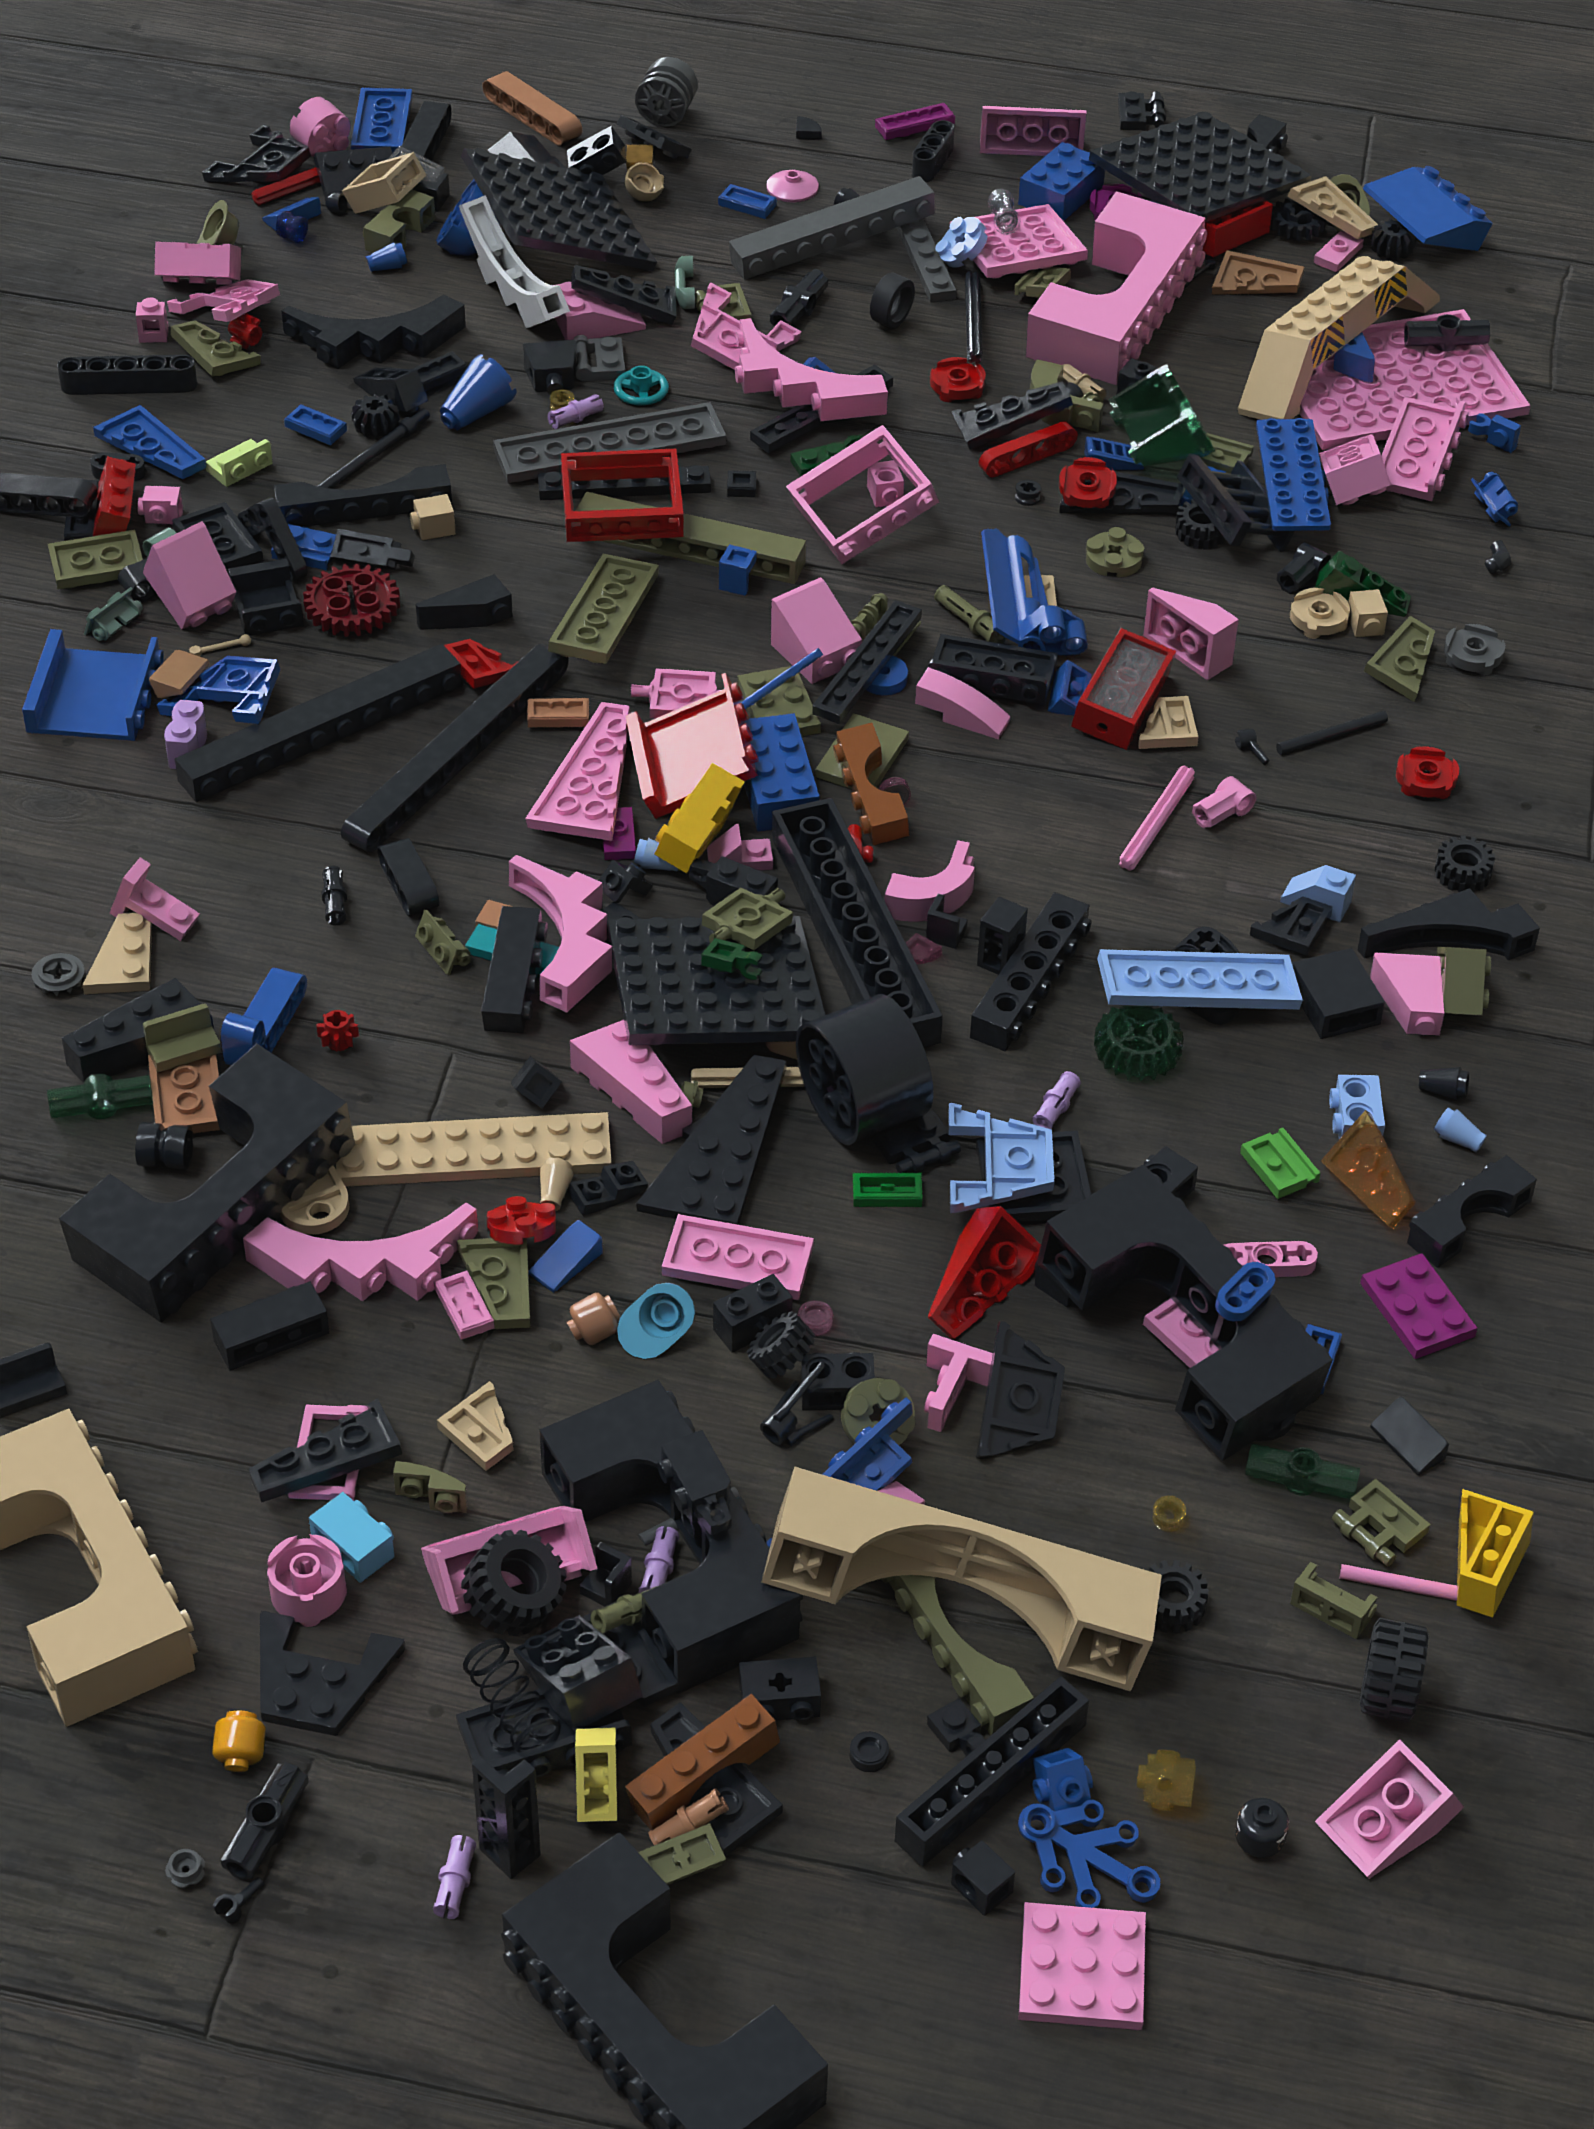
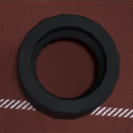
M894 272L885 275L876 286L870 302L871 319L891 329L902 324L913 305L915 297L914 283L910 279Z

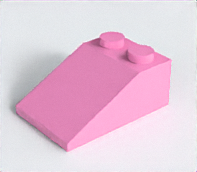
M571 282L558 284L570 312L555 317L565 340H573L577 335H585L588 339L646 329V324L640 313H632L616 304H607L600 298L589 294H580L571 288Z
M1373 434L1319 453L1336 505L1341 503L1342 505H1350L1358 501V497L1368 493L1370 495L1380 494L1386 490L1387 486L1391 485Z
M1151 588L1148 590L1143 636L1175 650L1174 658L1206 680H1209L1230 667L1233 663L1239 619L1217 604Z
M1398 1740L1315 1822L1370 1879L1435 1836L1464 1806L1436 1775L1401 1740Z

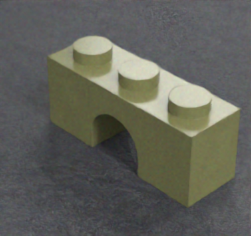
M410 190L399 202L389 204L381 210L375 218L363 227L365 250L374 253L392 242L394 244L401 243L404 249L407 246L405 229L421 233L435 220L434 197Z

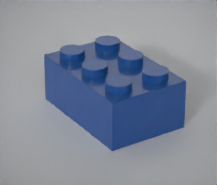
M1061 142L1020 177L1018 204L1026 208L1049 204L1064 221L1090 199L1091 193L1095 189L1098 192L1103 187L1105 170L1089 160L1090 152L1076 148L1072 144Z

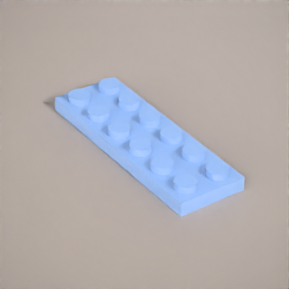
M1100 949L1097 958L1108 1005L1300 1010L1303 1001L1289 955Z

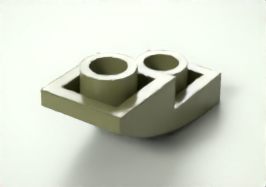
M395 1462L393 1475L396 1495H404L410 1498L429 1497L430 1510H438L444 1513H467V1493L464 1483L430 1467L408 1462Z

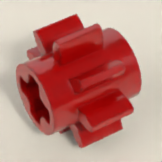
M247 313L230 321L228 325V332L232 335L230 341L241 344L244 349H247L249 345H256L262 337V329L258 326L261 321Z
M333 1010L324 1014L323 1023L316 1025L317 1035L321 1038L322 1046H328L335 1051H342L352 1047V1038L359 1037L358 1024L354 1023V1015H348L341 1010Z

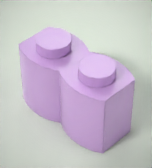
M180 700L173 707V721L166 727L164 734L168 764L171 769H176V757L200 748L206 742L207 730L204 707L200 701Z

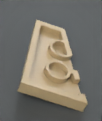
M1326 176L1293 187L1288 194L1289 198L1356 239L1371 235L1374 226L1378 225Z
M122 913L117 915L82 985L84 994L150 991L152 923L138 913Z

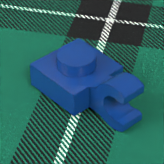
M1479 413L1476 422L1470 421L1468 431L1474 435H1488V443L1512 453L1517 448L1521 425L1500 415L1490 419L1487 415Z

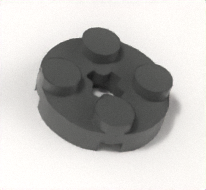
M1465 624L1464 629L1456 631V628H1453L1449 631L1445 640L1444 653L1446 655V663L1452 668H1460L1484 676L1492 673L1493 668L1499 666L1503 660L1505 642L1502 640L1501 643L1497 638L1498 633L1484 625Z

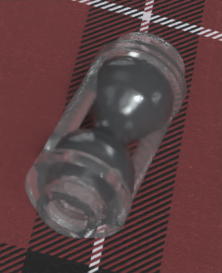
M1002 188L994 190L988 198V206L990 211L995 214V229L1001 234H1012L1017 231L1021 223L1019 214L1013 209L1014 197L1008 190Z

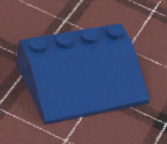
M1425 166V168L1411 167L1367 183L1363 187L1366 193L1423 244L1478 251L1493 224L1485 216V211L1473 206L1470 203L1469 197L1458 193L1454 189V184L1442 179L1439 176V171L1430 166Z

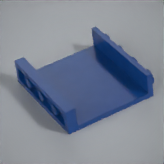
M50 629L22 708L26 732L135 741L138 730L144 727L145 708H150L151 689L153 687L149 678L164 663V652L159 650L158 637H151L146 654L67 649L65 648L62 630Z

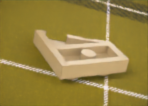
M1159 697L1154 705L1153 713L1150 714L1144 733H1141L1139 737V749L1197 746L1198 733L1189 697Z
M490 1381L437 1419L438 1429L485 1471L514 1451L513 1440L509 1429L506 1427L501 1406L499 1407L494 1385Z

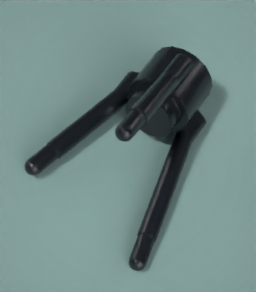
M820 1362L801 1385L798 1381H794L771 1414L760 1424L761 1432L774 1445L779 1446L786 1441L792 1446L800 1437L833 1420V1415L827 1414L796 1430L798 1419L790 1410L825 1368L824 1362Z

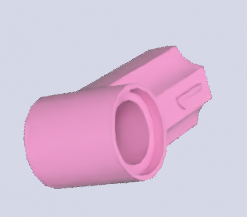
M1229 776L1218 785L1215 793L1193 805L1192 814L1195 816L1197 824L1202 828L1212 827L1234 813L1238 816L1247 814L1256 802V794L1236 778Z

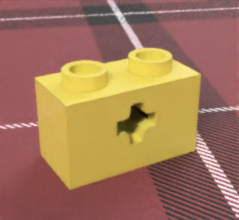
M616 1728L576 1729L577 1822L617 1821Z

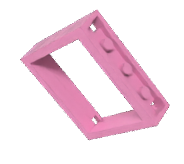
M883 425L786 486L795 506L841 564L939 503L932 483ZM883 439V442H881L880 444L877 443V441ZM887 455H890L916 489L835 539L809 505ZM804 488L805 491L799 494L798 492Z

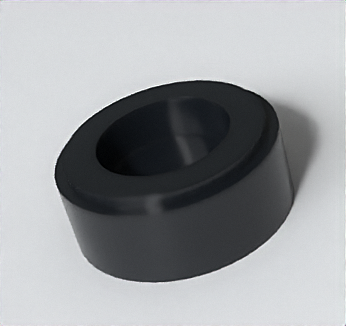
M866 1731L859 1733L852 1739L849 1756L852 1764L857 1769L864 1772H875L886 1765L889 1745L881 1734Z

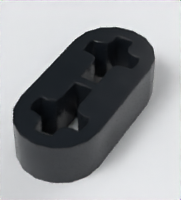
M101 452L95 454L90 459L92 475L97 479L101 477L107 456L135 463L134 481H138L145 476L144 460L139 455Z

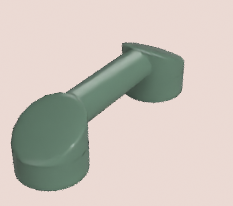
M681 256L676 262L674 270L676 299L682 309H695V288L686 287L685 279L693 277V256Z

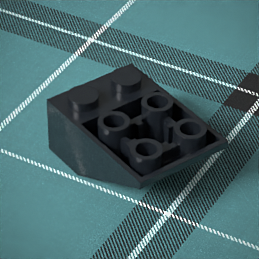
M580 1615L563 1620L557 1627L542 1635L532 1636L524 1644L513 1649L515 1656L558 1717L575 1732L576 1729H582L643 1697L632 1658Z

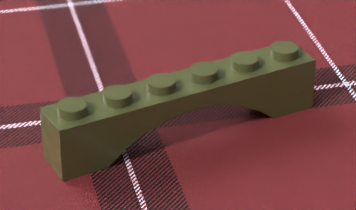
M901 1575L881 1578L885 1584L889 1582L895 1591V1598L902 1611H908L911 1615L918 1636L922 1640L926 1639L932 1647L936 1663L940 1668H946L951 1676L952 1685L956 1693L960 1697L964 1696L971 1706L972 1714L981 1726L986 1728L990 1736L1034 1699L1015 1669L997 1663L977 1652L952 1628L938 1601L935 1590L936 1577Z

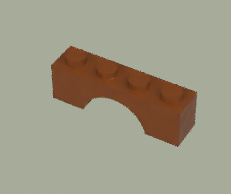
M873 723L837 731V744L833 745L834 755L837 763H843L842 776L846 787H852L853 792L850 795L854 810H860L862 814L859 820L863 834H869L873 845L909 836L908 816L900 794L882 791L874 787L868 780L870 774L882 765L881 744Z
M751 1693L627 1784L625 1788L632 1809L650 1830H654L677 1815L678 1808L683 1805L688 1807L695 1792L716 1772L735 1763L750 1765L779 1744L780 1739L774 1718Z

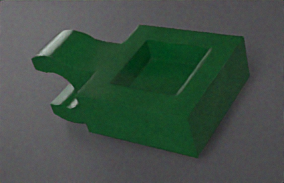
M714 938L701 954V965L714 968L719 972L732 973L737 968L745 978L750 980H757L762 973L761 969L754 968L751 965H758L762 960V955L758 952H745V945Z

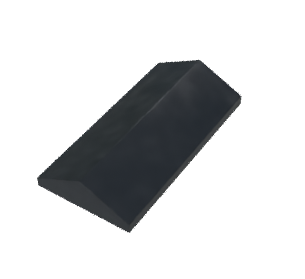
M509 132L488 149V153H505L512 158H528L537 163L545 164L548 162L560 167L534 135Z

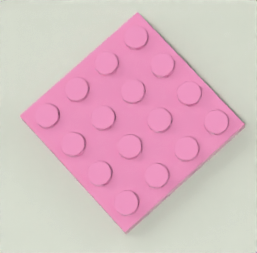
M1049 204L1012 210L1013 220L1006 225L999 222V213L975 217L986 226L987 230L984 233L987 235V241L982 251L973 261L987 278H1000L1011 273L1023 274L1028 270L1047 269L1061 264L1072 265L1078 261L1087 260L1088 250Z

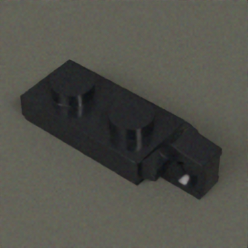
M337 529L331 558L333 560L358 563L366 566L370 565L371 567L389 570V568L396 569L397 564L413 567L415 555L412 553V550L401 549L402 544L394 541L393 538Z

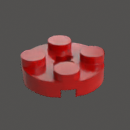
M946 358L937 363V368L931 369L930 385L939 394V398L943 402H953L954 400L969 398L977 399L983 394L986 373L979 363L975 362V366L968 364L967 358Z
M1092 457L1078 458L1074 460L1073 465H1070L1067 469L1065 466L1060 472L1059 490L1064 497L1065 504L1068 506L1105 508L1109 505V500L1116 492V472L1113 468L1112 471L1107 468L1106 462L1101 459ZM1085 480H1091V485H1085Z
M1426 746L1415 747L1410 750V754L1404 756L1403 753L1399 757L1396 778L1401 785V791L1407 796L1417 795L1445 799L1450 796L1451 790L1457 785L1459 765L1454 758L1452 762L1446 758V752L1441 749ZM1424 770L1430 771V774L1424 773Z
M521 1196L509 1197L506 1199V1205L487 1212L488 1231L490 1230V1237L495 1241L513 1245L523 1244V1238L534 1237V1243L546 1240L556 1232L555 1206L551 1203L527 1202L526 1198Z

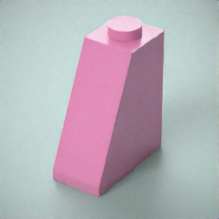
M1375 953L1370 975L1371 980L1406 1034L1439 1036L1444 1017L1440 956Z

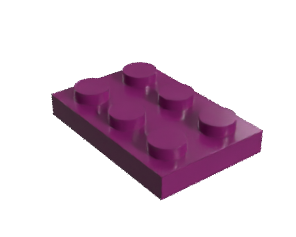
M1423 1253L1362 1275L1360 1284L1414 1359L1476 1336V1325Z

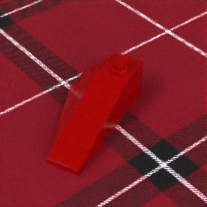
M1002 1206L977 1208L959 1236L929 1311L928 1318L950 1339H955L984 1315V1311L1008 1296L1007 1293L1012 1288L1030 1278L1035 1270L1034 1267L1039 1256L1041 1244Z

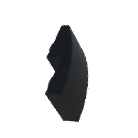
M628 1161L603 1166L601 1176L570 1182L568 1194L580 1213L586 1215L607 1209L634 1197L647 1189L648 1182L635 1162Z

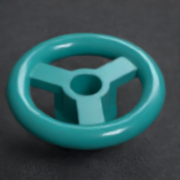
M635 366L618 376L614 382V392L617 397L628 404L638 406L651 405L661 401L669 390L667 379L661 373L651 370L647 366ZM659 383L661 385L660 390L656 394L648 396L647 392L650 390V387ZM622 387L633 389L634 392L639 394V397L628 395L623 391Z

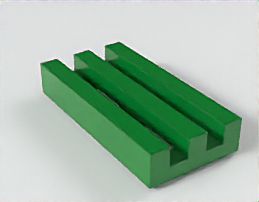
M853 1173V1207H922L921 1173ZM860 1186H881V1187H860ZM894 1186H915V1187H894Z

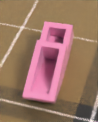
M928 667L916 685L915 704L943 712V722L999 740L1010 722L1011 716L981 692L948 674Z

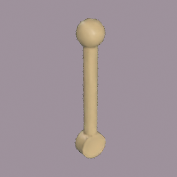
M244 634L240 639L201 648L199 646H192L189 652L200 657L202 653L240 644L248 646L251 643V638L249 635Z

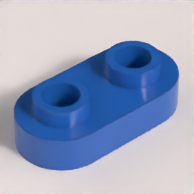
M1260 1262L1245 1264L1219 1290L1215 1303L1217 1312L1229 1321H1242L1246 1319L1271 1294L1275 1283V1274L1272 1269ZM1251 1283H1255V1284H1257L1259 1287H1255V1286H1253Z

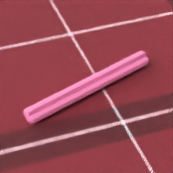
M1184 765L1178 769L1121 854L1119 862L1121 868H1126L1128 871L1135 869L1192 783L1195 773L1193 768H1188Z

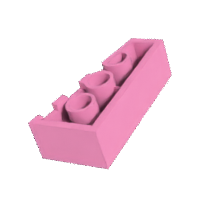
M624 1020L570 1040L571 1068L578 1074L582 1072L587 1076L589 1083L598 1091L602 1089L611 1096L612 1103L619 1109L625 1108L633 1115V1120L661 1144L681 1137L682 1129L692 1124V1104L649 1045L628 1044Z

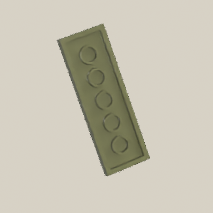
M603 553L550 638L548 652L558 653L564 657L586 659L592 663L606 664L658 577L659 565Z

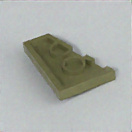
M196 320L171 326V336L212 377L222 376L225 373L261 364V355L254 351L250 354L242 350L241 344L235 341L228 343L220 339V333Z
M1409 616L1367 662L1364 672L1414 702L1419 691V685L1435 630Z
M492 1238L457 1240V1249L494 1320V1329L529 1328L530 1305L527 1238H523V1244L519 1245L501 1243Z

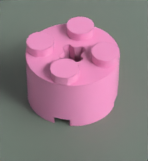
M322 97L311 98L299 107L301 112L297 118L293 115L290 122V134L295 140L308 146L313 157L317 152L341 151L348 147L349 119L331 102Z
M309 1534L310 1538L297 1539V1536L285 1539L272 1550L267 1563L269 1590L274 1608L279 1614L294 1617L295 1622H299L305 1627L316 1626L321 1620L335 1613L342 1605L347 1594L344 1565L340 1550L331 1540L320 1535Z

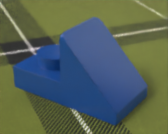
M1361 332L1335 353L1333 368L1339 373L1365 382H1373L1375 357Z

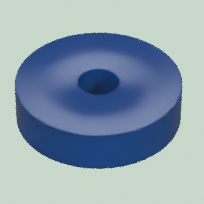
M892 656L866 690L876 695H892L900 692L907 685V665L901 659Z

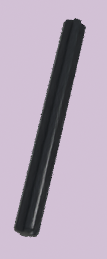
M969 271L966 273L965 279L967 360L970 363L976 362L978 364L982 361L983 355L980 274Z

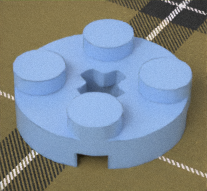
M975 217L955 218L950 223V229L936 245L935 249L940 258L952 268L963 266L962 261L967 258L972 261L986 244L987 235L984 233L987 230L986 226Z

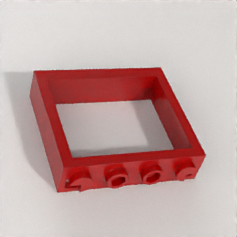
M676 449L561 453L567 542L684 537V513ZM669 478L672 507L592 511L573 510L571 481Z

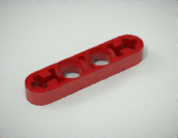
M1059 422L986 450L979 459V467L989 477L1002 475L1071 448L1077 440V431L1068 422ZM1044 440L1042 446L1036 449L1037 445ZM1021 449L1020 453L1016 457L1012 458L1014 453Z

